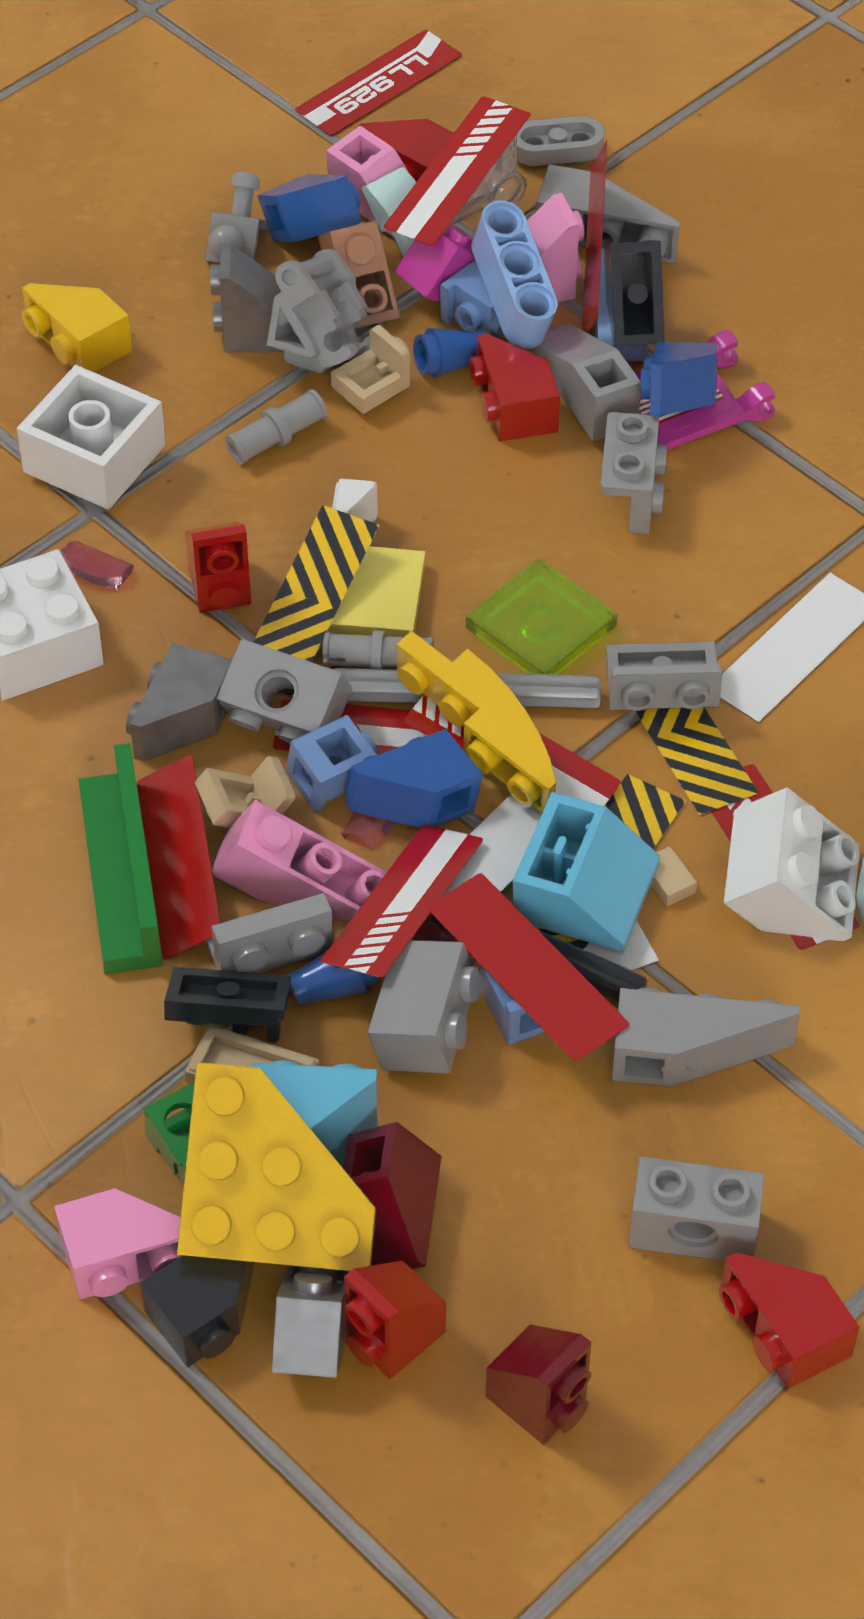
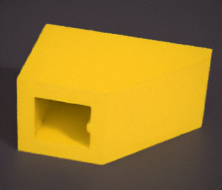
M29 283L22 287L25 307L22 311V318L25 326L33 336H40L52 347L54 354L61 363H69L72 367L76 364L96 372L132 352L129 315L100 288Z

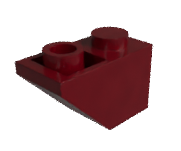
M398 1122L349 1134L343 1169L376 1207L371 1265L403 1260L413 1270L426 1267L442 1156Z
M530 1324L486 1367L485 1397L544 1445L558 1429L563 1433L571 1430L587 1410L588 1401L586 1400L587 1384L591 1378L589 1363L592 1342L579 1333Z

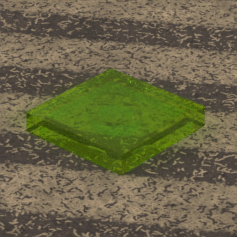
M538 558L466 615V628L526 673L557 675L617 626L618 614Z

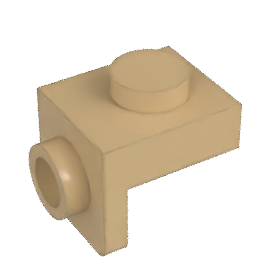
M381 325L370 329V350L331 372V387L362 414L368 412L410 387L411 355L407 345L399 337L392 336Z
M270 756L264 759L251 776L206 768L195 782L205 805L206 813L213 825L229 828L254 800L283 814L296 797L279 758Z

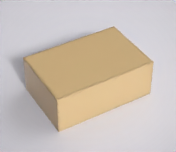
M669 846L658 851L660 863L651 886L664 904L670 906L695 894L697 881L673 849Z

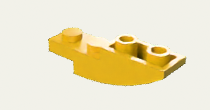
M411 630L396 644L397 674L401 682L414 694L420 695L423 693L437 704L441 713L450 723L458 727L464 726V752L482 773H492L507 785L510 794L519 803L526 807L534 806L542 813L551 792L556 793V779L542 738L525 708L498 675L468 648L452 662Z

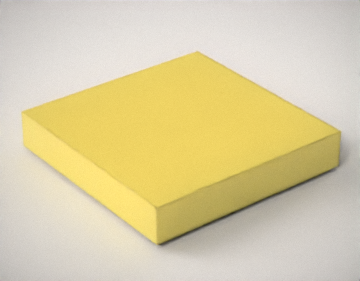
M369 546L327 632H332V634L372 635L374 630L386 631L387 636L405 637L411 630L415 633L425 570V551Z

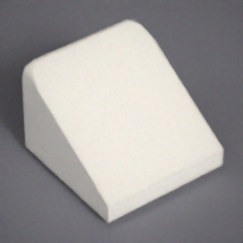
M339 479V482H336L332 508L374 522L378 515L377 483L366 480Z

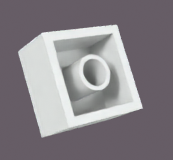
M76 364L16 428L23 472L107 510L115 504L166 445L162 401Z
M59 549L0 569V697L2 701L104 665L99 623Z

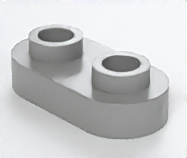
M586 116L526 121L511 141V154L518 162L530 167L574 162L584 163L598 156L604 145L605 130L599 121Z

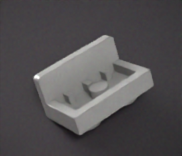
M610 412L607 415L600 492L604 495L631 497L629 533L649 534L651 513L662 514L664 482H654V475L665 476L667 445L657 444L659 416Z
M715 642L606 645L605 660L609 710L630 709L640 711L648 708L698 709L702 707H719L722 667L720 664H717Z
M321 893L213 925V938L207 940L206 944L217 970L249 973L266 972L319 956L326 952L333 944L332 910L325 893Z

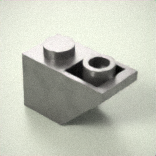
M221 244L220 265H211L210 283L211 295H221V302L213 303L214 332H223L225 352H284V350L267 345L274 297L281 292L276 283L275 275L232 244Z
M172 643L163 662H156L153 665L148 678L147 692L141 703L135 702L132 705L127 717L126 732L132 738L134 759L146 761L217 734L228 712L216 698L232 659Z
M289 1265L276 1298L272 1372L337 1377L343 1357L346 1333L344 1276L350 1271Z

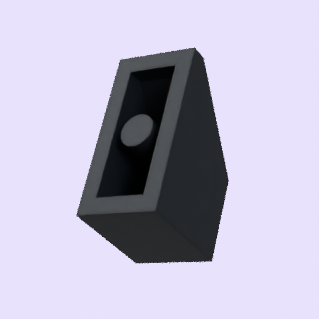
M661 241L623 242L605 245V293L613 346L647 345L665 342Z
M183 1255L140 1282L145 1313L187 1368L203 1357L210 1359L218 1356L232 1344L235 1336L240 1334L255 1262Z

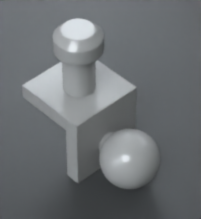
M236 172L232 175L230 186L235 187L231 214L212 212L206 261L220 263L221 244H232L255 260L259 230L268 231L266 221L250 217L254 190H259L260 179L256 174Z

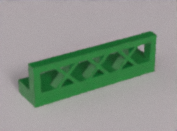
M131 743L114 745L117 773L78 778L105 975L163 966Z

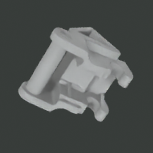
M329 248L318 251L313 259L300 263L291 260L278 266L275 280L281 292L274 297L267 340L268 346L284 350V359L287 363L318 373H323L334 365L370 350V335L362 340L355 333L356 323L367 318V313L364 310L367 304L357 290L355 275L337 251Z

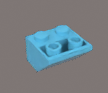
M551 792L514 876L513 905L535 927L624 952L660 863V855L606 806Z
M287 1060L272 1063H252V1067L261 1068L342 1168L348 1135L378 1127L377 1069H363L353 1064H338L333 1067L299 1065Z

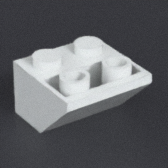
M788 787L734 810L724 904L760 931L836 941L848 940L852 938L860 844Z

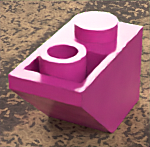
M449 224L433 246L414 240L395 272L423 296L440 303L441 284L475 260L471 246L473 238L455 225Z

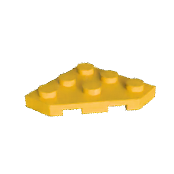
M197 1062L177 1255L345 1271L371 1266L376 1207L282 1095L261 1068Z

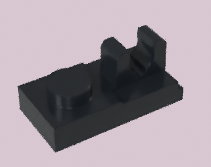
M174 967L164 1000V1018L167 1021L186 1022L198 1026L233 1023V1032L244 1036L246 1035L248 1025L266 1026L268 1042H277L280 1038L282 1021L285 1017L290 994L291 976Z

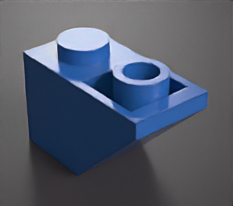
M306 174L257 195L273 241L296 242L330 231L355 226L362 222L358 210L360 207L359 194L355 186L348 181L347 175Z
M656 343L653 357H645L644 368L641 370V400H650V416H662L715 405L718 343Z
M444 729L426 737H416L401 747L378 756H368L357 764L352 765L345 804L353 812L421 828L423 825L437 827L475 811L483 774L449 732Z

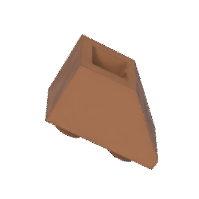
M377 220L330 231L318 236L321 250L329 248L337 251L356 277L357 290L367 304V307L364 308L367 318L358 321L355 329L400 318Z

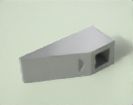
M549 164L536 201V211L552 195L563 193L571 210L578 211L581 215L584 225V239L578 242V246L586 248L590 171ZM605 178L602 248L610 243L661 241L662 261L676 263L680 222Z
M571 324L548 331L544 341L539 346L529 349L532 354L548 360L559 394L592 441L605 437L608 413L639 414L641 381L618 349Z
M620 988L618 1012L629 1022V1026L616 1035L612 1081L672 1087L794 1046L800 1006L786 1005L769 999L746 1001L726 999L708 993L696 996L666 993L655 988H640L637 990Z

